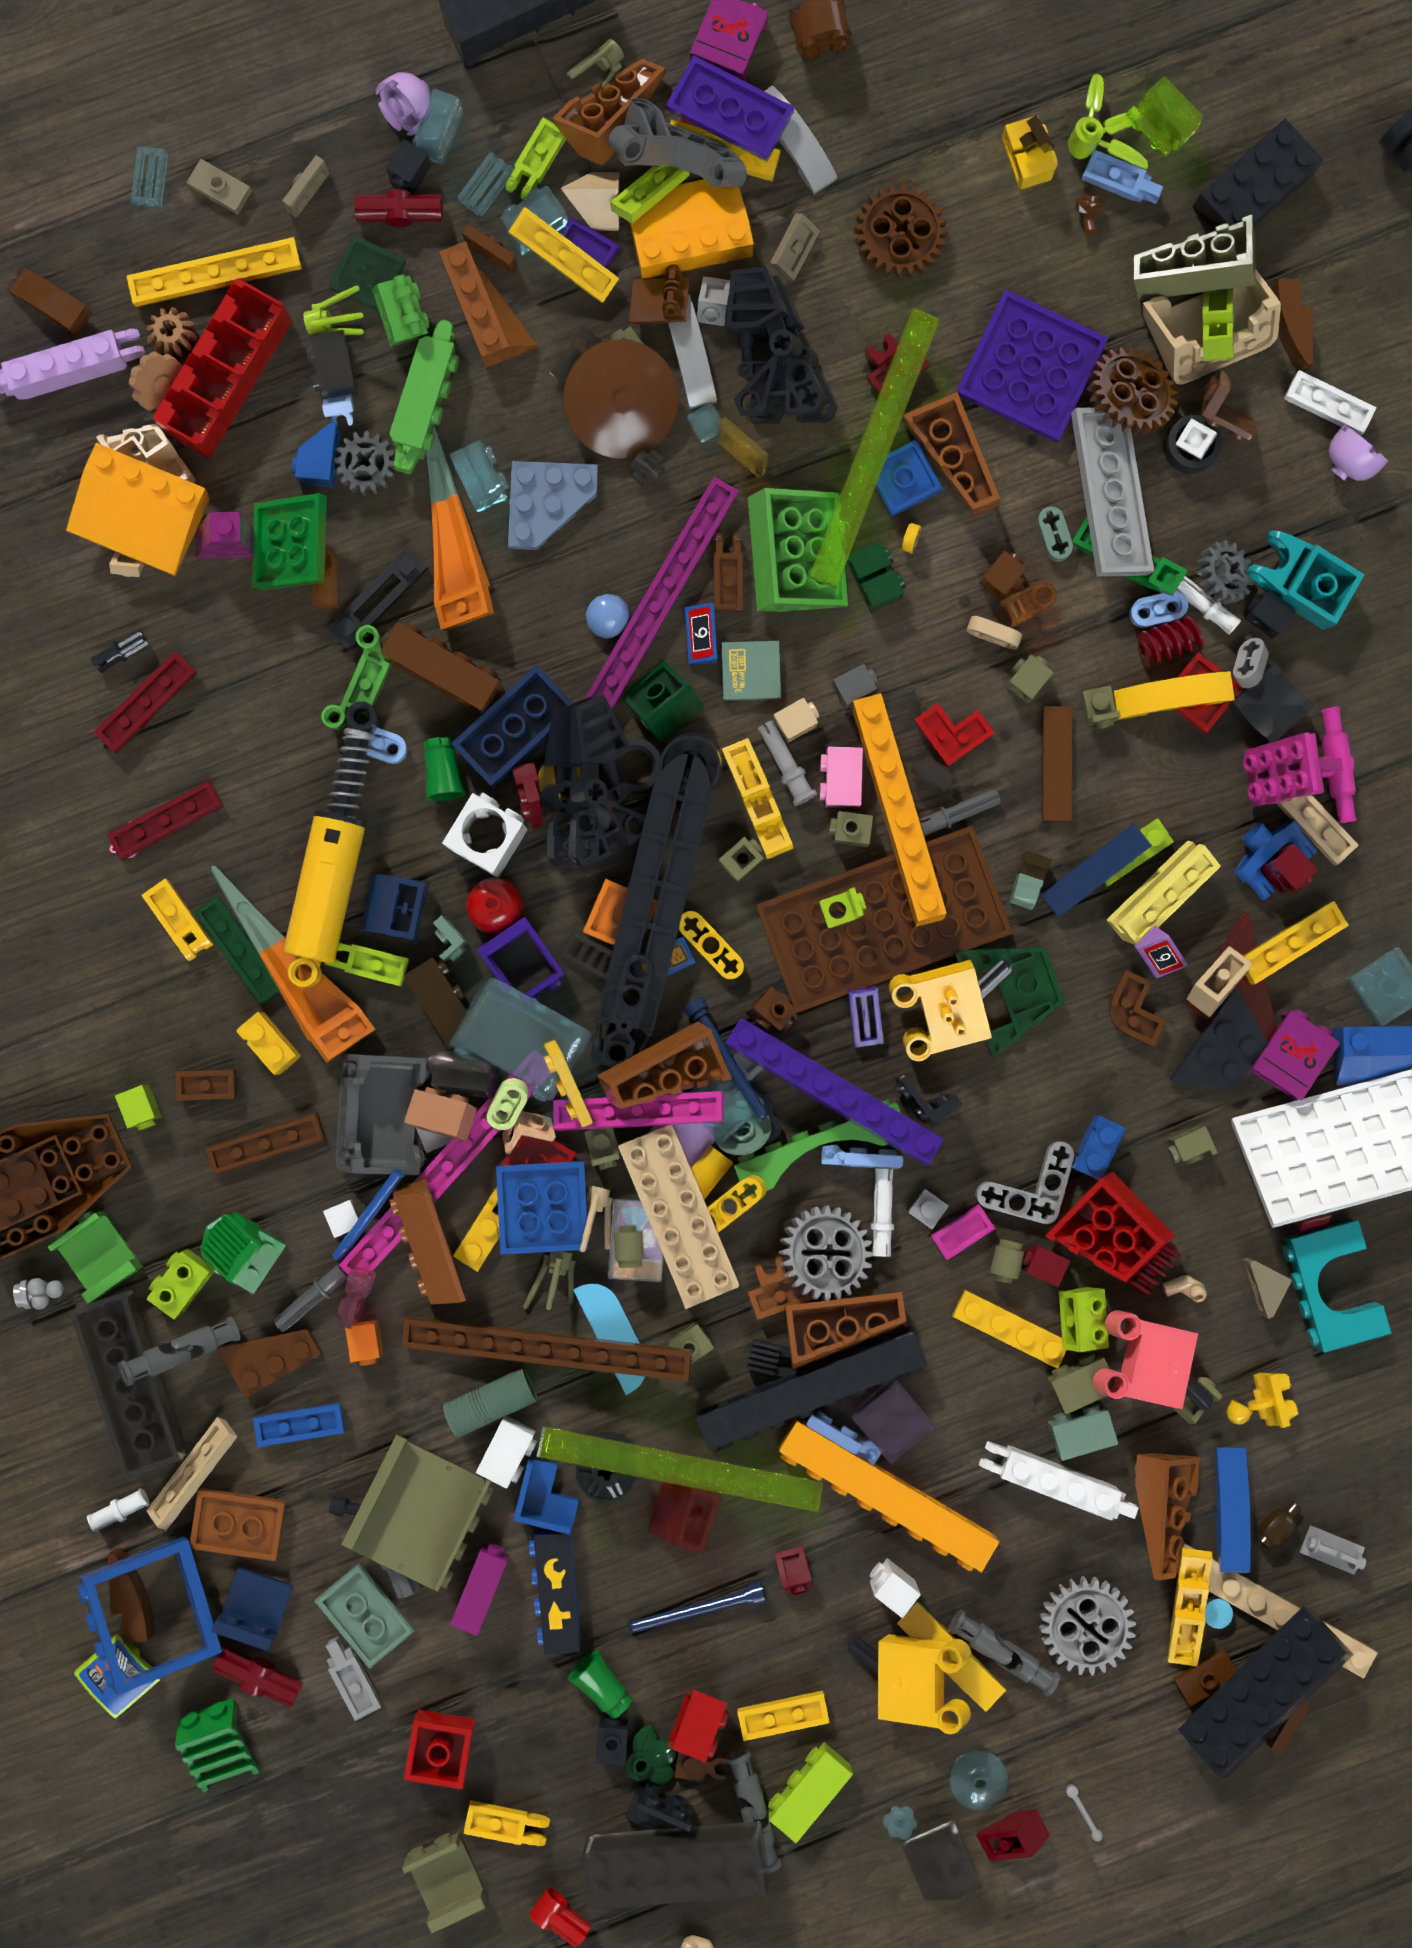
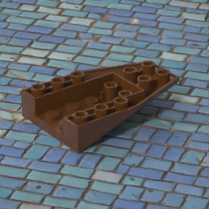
M110 1114L15 1124L0 1131V1262L67 1230L133 1168Z

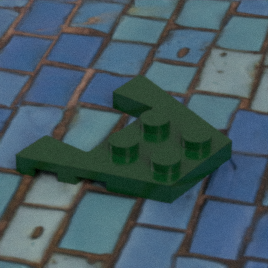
M1046 947L974 949L953 952L957 963L971 960L975 972L992 967L1001 958L1005 959L1013 968L1012 972L998 984L1010 1022L990 1029L992 1038L985 1040L990 1055L993 1058L1001 1054L1002 1050L1009 1044L1017 1041L1030 1027L1038 1024L1065 1002Z

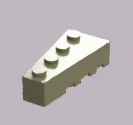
M1253 216L1243 217L1242 222L1228 226V223L1217 226L1216 231L1200 237L1198 233L1188 236L1186 241L1177 245L1169 243L1134 255V283L1138 301L1159 296L1170 297L1256 285Z

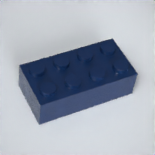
M536 664L451 744L495 790L513 773V767L523 764L548 741L552 712L570 705L572 702Z

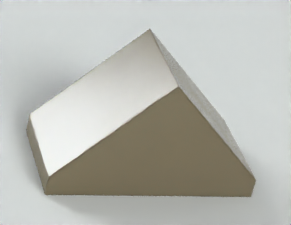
M1249 1258L1243 1259L1242 1261L1260 1315L1268 1319L1274 1317L1292 1280Z

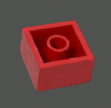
M688 1689L666 1747L706 1763L707 1757L712 1759L718 1745V1741L714 1739L718 1728H724L729 1715V1711L725 1710L727 1703L696 1690Z
M418 1710L413 1720L404 1780L463 1789L467 1776L476 1719Z

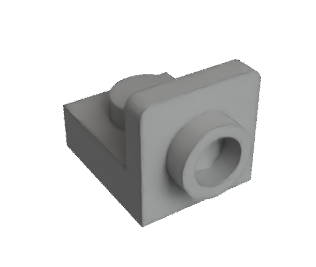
M703 276L698 299L697 321L699 323L725 325L730 280Z

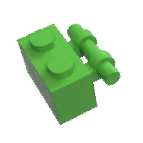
M405 274L396 276L394 280L377 284L372 289L390 347L421 339L428 334L429 321L424 311L421 312L418 300H420L419 289L415 282L412 283L410 276L405 277Z

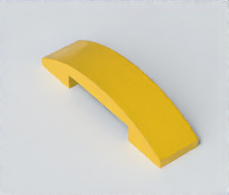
M1231 671L1172 678L1114 691L1116 710L1120 711L1121 715L1119 719L1144 716L1147 713L1189 706L1235 701Z

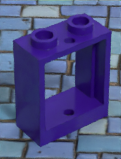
M523 917L477 949L518 1008L522 1005L526 1009L540 1000L538 994L546 989L552 992L564 983L561 978L566 976L565 972L526 917ZM528 933L555 973L520 997L492 956Z

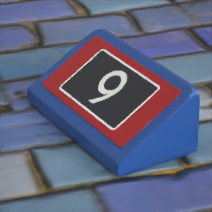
M714 603L685 607L689 665L717 663Z

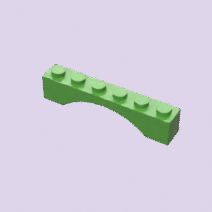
M888 1099L881 1101L901 1113L896 1102L890 1104ZM832 1120L819 1125V1132L809 1135L808 1131H804L791 1136L793 1142L782 1145L778 1141L764 1147L766 1152L755 1156L753 1152L737 1157L738 1163L733 1165L739 1181L750 1175L759 1176L764 1180L766 1191L775 1187L780 1176L792 1162L805 1152L819 1145L840 1140L867 1141L881 1146L887 1145V1143L849 1120L837 1125ZM755 1184L748 1185L749 1188L744 1192L746 1197L752 1193L755 1194L757 1189Z

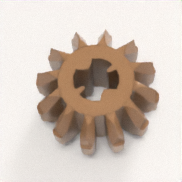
M172 307L169 314H167L165 309L160 308L161 316L158 318L151 315V320L154 324L146 326V330L151 334L147 337L150 345H154V350L157 353L162 354L164 352V354L173 356L174 352H176L179 357L183 358L182 350L185 348L192 351V346L189 342L197 340V336L193 333L196 326L193 321H189L187 313L181 312L179 314L178 310Z

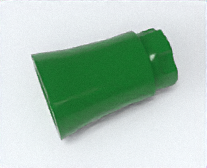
M437 737L424 742L426 801H451L466 795L460 779L456 752L451 744L453 742L451 738Z
M598 1650L585 1656L568 1676L569 1682L586 1694L602 1712H606L612 1719L619 1717L632 1703V1699L626 1692L625 1686L617 1679Z

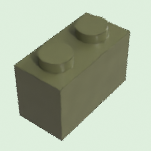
M1094 1353L1084 1355L1078 1359V1364L1068 1367V1365L1060 1366L1052 1371V1376L1047 1377L1060 1409L1065 1414L1106 1397L1098 1393L1093 1386L1095 1373L1102 1368L1109 1369L1105 1358L1100 1354L1096 1356ZM1113 1377L1108 1382L1109 1390L1114 1385Z

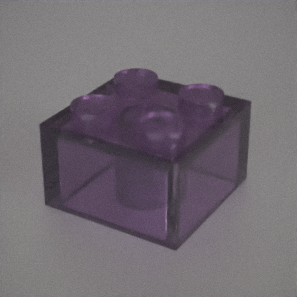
M897 1378L894 1382L879 1388L850 1413L855 1423L890 1464L894 1463L935 1427L931 1418Z

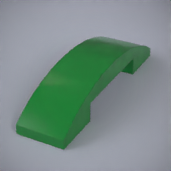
M1086 517L1072 543L1094 559L1088 518ZM1152 556L1153 573L1150 575L1124 576L1147 588L1173 596L1188 570L1164 557L1160 560Z

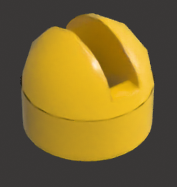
M1233 1399L1227 1408L1229 1420L1238 1425L1248 1421L1253 1413L1248 1407Z

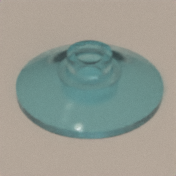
M983 1750L969 1751L960 1756L953 1764L949 1777L950 1788L956 1800L963 1806L972 1810H986L998 1804L1004 1797L1008 1787L1007 1771L1001 1760L994 1754ZM978 1780L985 1781V1785L982 1788H977L975 1783Z

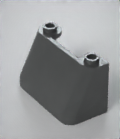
M358 1054L344 1055L341 1064L335 1154L338 1170L359 1174H391L394 1169H399L404 1175H420V1168L424 1164V1153L420 1151L417 1145H414L415 1128L404 1123L414 1090H417V1087H421L424 1081H428L430 1071L429 1065L426 1064L427 1058Z

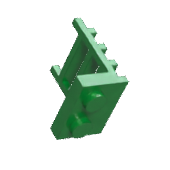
M234 1698L178 1717L175 1748L177 1751H181L184 1764H188L189 1773L191 1776H195L197 1780L196 1785L203 1792L209 1791L210 1784L249 1770L252 1771L253 1775L259 1773V1767L237 1729L238 1705ZM236 1745L238 1746V1747H235V1748L226 1750V1751H224V1752H221V1753H218V1754L209 1756V1757H207V1758H204V1759L195 1761L196 1759H199V1758L205 1757V1756H207V1755H210V1754H213V1753L222 1751V1750H224V1749H227V1748H230V1747H233V1746H236ZM244 1758L243 1760L237 1761V1762H235V1763H232V1764H229V1765H226V1766H223V1767H220V1768H218V1769H215V1770H212V1771H209V1772H206V1773H203V1774H202V1772H205V1771H207V1770H210V1769L219 1767V1766H221V1765H224V1764H227V1763L236 1761V1760H238V1759Z

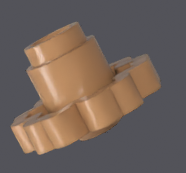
M151 352L149 355L142 356L140 364L131 369L129 385L135 389L132 398L148 411L157 410L183 365L169 354L162 356L157 352Z

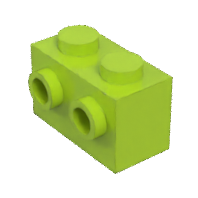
M189 1249L180 1253L176 1251L166 1263L169 1269L163 1277L158 1275L148 1288L151 1293L147 1300L174 1320L184 1314L214 1273L199 1256Z
M1085 1287L1059 1291L1063 1350L1085 1352L1109 1348V1332L1105 1327V1320L1107 1318L1105 1289Z

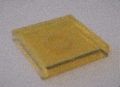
M724 417L718 424V443L758 478H761L767 471L769 454Z

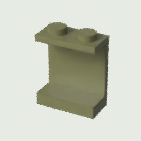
M459 1832L452 1836L449 1833L438 1837L433 1845L423 1848V1846L416 1847L407 1854L402 1869L404 1874L411 1871L430 1913L427 1925L431 1934L486 1908L487 1892Z

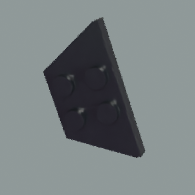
M1234 988L1224 1000L1169 1078L1171 1081L1181 1084L1236 1090L1268 1045L1265 1035L1239 990Z

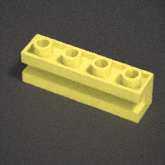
M1187 841L1107 919L1108 923L1122 940L1136 945L1154 926L1158 928L1221 865L1205 845L1198 844L1196 846L1194 842Z

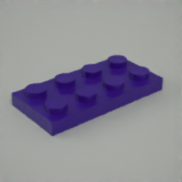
M694 55L666 104L667 111L766 162L794 114V106Z

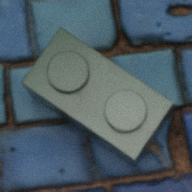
M1099 1404L1082 1407V1412L1072 1415L1071 1413H1059L1054 1416V1420L1048 1421L1057 1456L1062 1461L1118 1445L1109 1411L1104 1406H1099Z

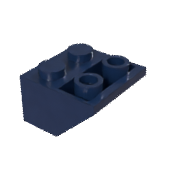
M372 873L361 930L418 941L429 885L425 882Z

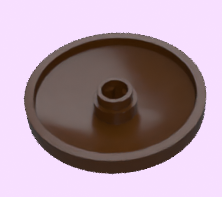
M608 340L589 348L572 365L564 385V412L573 433L589 449L611 458H632L654 449L670 432L678 411V388L670 367L653 349L633 340Z

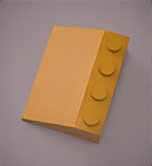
M704 179L679 184L633 224L630 223L642 279L665 276L666 269L671 265H677L684 272L753 257L754 243L740 188L712 187Z
M96 443L84 468L66 530L69 533L176 576L210 498L204 487Z

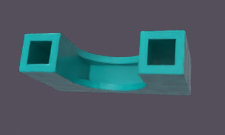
M1348 1218L1330 1223L1325 1228L1283 1237L1285 1245L1282 1246L1283 1254L1287 1262H1291L1294 1273H1291L1290 1277L1295 1290H1299L1302 1301H1299V1309L1303 1318H1307L1310 1328L1307 1330V1336L1312 1347L1315 1346L1317 1350L1325 1353L1392 1334L1383 1305L1372 1302L1347 1310L1335 1311L1327 1307L1319 1295V1274L1330 1260L1367 1249L1359 1220Z

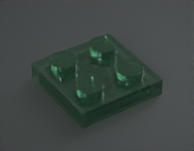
M352 235L329 284V288L339 294L357 285L359 286V291L347 298L379 312L372 289L377 284L394 280V277L401 275L406 260L397 254Z

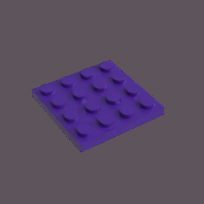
M1005 289L956 392H958L959 397L1058 443L1071 417V412L1075 409L1088 382V377L1092 373L1091 369L1098 361L1108 338Z

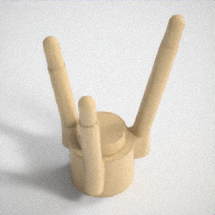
M591 1185L587 1187L586 1207L590 1210L580 1246L581 1252L586 1250L596 1211L602 1212L603 1207H605V1249H610L611 1206L613 1198H609L610 1190Z

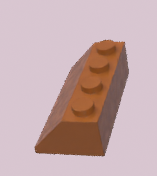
M425 1178L394 1189V1199L389 1200L394 1216L400 1215L403 1226L399 1227L403 1243H410L412 1253L408 1254L412 1269L413 1271L419 1269L422 1279L417 1281L422 1298L428 1296L431 1305L466 1301L463 1285L427 1179Z

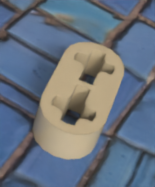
M971 616L966 629L973 636L1008 649H1018L1022 634L1019 631L979 616Z

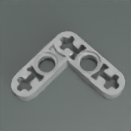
M1060 1141L1048 1146L1035 1194L986 1181L977 1187L975 1191L976 1200L980 1205L989 1209L1042 1224L1052 1223L1059 1215L1074 1160L1073 1148L1069 1144ZM1061 1146L1064 1147L1063 1152L1067 1153V1158L1061 1159L1058 1166L1064 1168L1063 1173L1055 1169H1048L1049 1164L1056 1165L1057 1157L1053 1156V1151L1059 1150ZM1051 1174L1057 1175L1060 1179V1186L1054 1191H1050L1045 1187V1179ZM989 1187H993L992 1192L1003 1196V1190H1007L1003 1198V1208L998 1207L1001 1201L996 1199H990L989 1203H986V1198L982 1196V1191H988ZM1016 1194L1022 1195L1025 1200L1024 1207L1019 1211H1014L1009 1206L1010 1198ZM1031 1197L1035 1198L1033 1204L1042 1207L1045 1205V1202H1048V1208L1052 1209L1051 1215L1046 1214L1045 1218H1041L1042 1213L1032 1209L1031 1215H1027L1031 1207Z

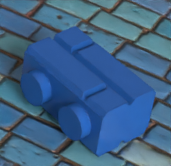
M1093 1115L1077 1150L1078 1156H1074L1071 1168L1095 1180H1100L1104 1176L1126 1128L1101 1116Z

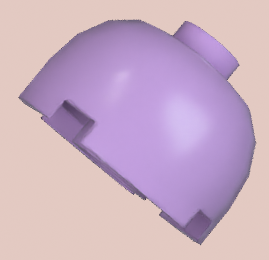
M398 72L378 84L376 95L380 93L382 100L378 103L379 108L386 120L396 130L400 131L403 127L406 131H409L406 135L411 136L427 124L433 111V101L430 89L423 80L411 73Z
M1346 425L1342 426L1330 443L1329 458L1335 465L1331 470L1344 481L1347 477L1356 481H1365L1372 478L1388 462L1381 453L1377 454L1371 444Z

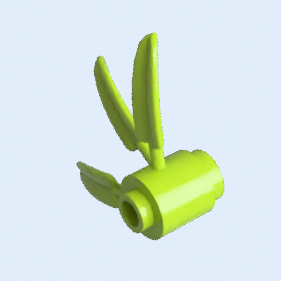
M1094 74L1086 99V108L1089 110V115L1077 122L1068 139L1070 154L1077 159H1084L1091 156L1097 145L1107 148L1108 153L1139 168L1147 169V160L1135 149L1116 139H1113L1110 143L1101 140L1104 133L1115 134L1138 123L1142 117L1138 112L1123 113L1105 120L1103 128L1102 124L1094 118V113L1100 111L1102 106L1104 81L1101 75Z

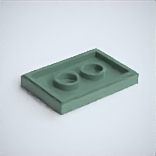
M362 1561L314 1600L369 1669L416 1630Z

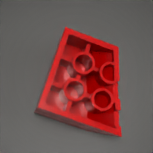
M1112 1172L1102 1177L1045 1237L1053 1242L1055 1240L1068 1247L1069 1251L1076 1255L1081 1254L1093 1261L1094 1265L1127 1282L1151 1261L1175 1235Z

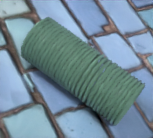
M521 1368L518 1371H513V1373L494 1380V1382H489V1384L483 1385L479 1389L472 1390V1392L469 1391V1393H465V1395L457 1397V1399L454 1398V1400L444 1403L443 1411L451 1431L455 1437L460 1438L463 1435L465 1436V1434L473 1432V1430L475 1431L478 1428L484 1427V1425L490 1424V1422L493 1423V1421L508 1416L510 1413L513 1414V1412L521 1410V1408L523 1409L532 1403L534 1404V1402L537 1403V1395L527 1372Z

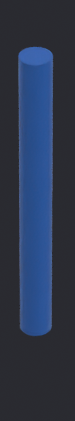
M394 1169L332 1254L335 1260L342 1261L404 1177L402 1171Z

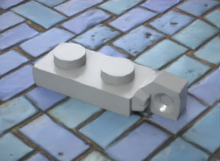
M339 1636L329 1640L326 1645L331 1656L327 1660L329 1665L328 1671L354 1720L357 1721L380 1709L383 1703L356 1652L354 1653L352 1647L346 1649Z

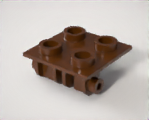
M671 265L665 271V278L633 279L629 324L686 322L690 278L683 277L682 271L677 265Z

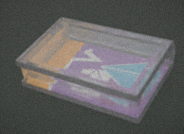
M613 1199L608 1278L662 1282L663 1253L641 1200ZM636 1225L637 1230H643L645 1259H642L641 1267L619 1268L618 1261H615L613 1232L619 1231V1226Z

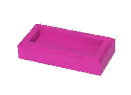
M977 1204L930 1236L945 1259L949 1260L995 1230V1227L980 1204Z

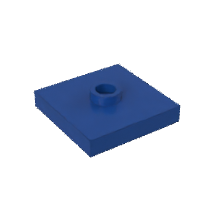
M917 439L865 465V469L891 518L943 490Z

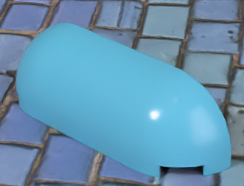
M586 1284L573 1290L597 1339L639 1343L617 1297L611 1290L598 1284ZM615 1373L626 1395L636 1390L645 1378V1376Z

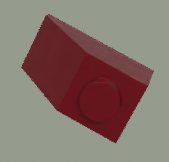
M1037 1809L1014 1812L981 1830L976 1836L989 1861L1033 1857L1051 1835Z

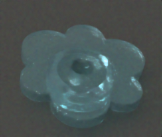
M893 1806L891 1813L886 1814L883 1818V1824L888 1828V1833L891 1837L899 1836V1838L907 1840L911 1837L912 1830L917 1827V1821L913 1818V1809L909 1806H904L901 1809L898 1806Z

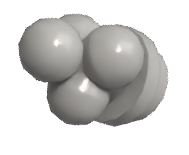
M40 1278L23 1280L20 1284L13 1287L14 1301L18 1308L24 1307L25 1309L35 1308L41 1310L49 1304V1297H60L64 1287L57 1280L49 1283Z

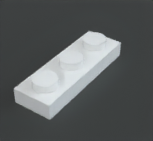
M1300 370L1295 374L1284 397L1285 400L1340 427L1346 425L1360 436L1364 434L1376 410V407Z

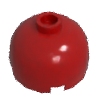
M492 877L483 879L473 886L467 896L466 910L468 918L476 928L484 933L499 935L521 919L524 911L522 894L514 884L503 878Z

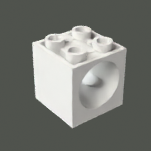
M472 793L442 844L491 875L499 878L528 829L523 824L524 819L518 813L509 808L505 812L500 810V805L497 801L484 793L480 797ZM489 815L502 818L505 823H502V827L506 835L502 845L498 849H491L486 851V853L473 851L469 845L472 841L470 833H468L473 822L478 818L489 817Z

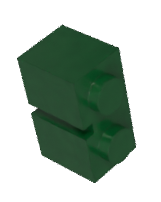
M880 541L848 555L847 564L870 613L902 599L904 595L903 589L906 588L899 572L895 574L894 569L892 570L890 566L894 562L888 547L883 548Z

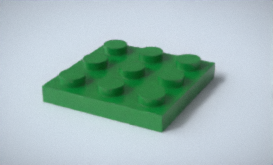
M316 493L254 503L252 589L263 591L324 583L326 495Z

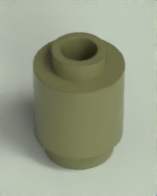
M636 1225L619 1226V1231L613 1232L615 1261H618L619 1268L641 1267L642 1259H645L643 1230H637Z
M1000 1239L999 1245L995 1247L990 1273L995 1274V1280L1011 1284L1012 1279H1019L1025 1253L1022 1251L1023 1244Z

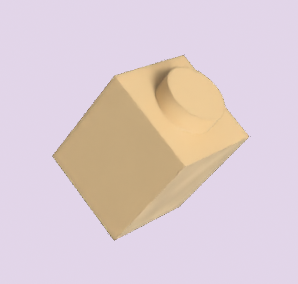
M803 697L775 713L773 720L786 743H789L817 727V718L820 716L812 702L807 704Z

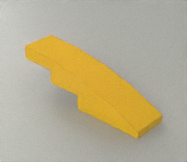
M749 738L722 748L766 858L769 859L794 849Z
M1182 1548L1170 1631L1169 1663L1198 1666L1205 1627L1209 1577L1213 1560L1212 1552Z
M919 1602L897 1623L910 1637L944 1642L956 1639ZM949 1650L951 1659L958 1662L957 1654ZM972 1653L969 1662L959 1671L951 1674L946 1673L985 1712L1007 1691Z

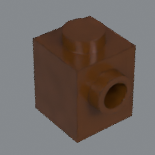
M1004 550L982 577L979 584L1002 601L1010 590L1015 593L1026 579L1022 575L1027 568L1023 566L1024 562L1019 556L1012 552L1008 554Z

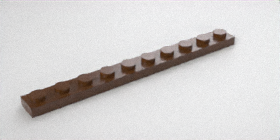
M409 1316L404 1318L402 1348L686 1382L690 1380L693 1350Z

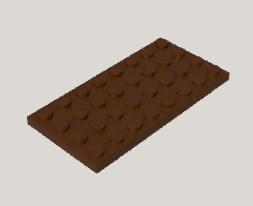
M973 825L926 842L947 913L944 920L916 927L895 854L756 904L789 998L792 1001V1005L797 1009L795 1013L847 995V990L866 988L897 975L954 955V951L970 950L1013 934ZM855 887L856 893L861 892L866 905V909L863 910L864 915L856 920L828 928L819 902L847 892ZM834 902L829 907V913L833 918L840 919L845 915L846 908L841 902Z

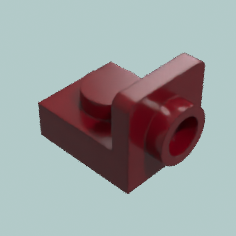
M803 1546L775 1553L785 1593H791L792 1596L807 1593L809 1591L808 1588L814 1585Z

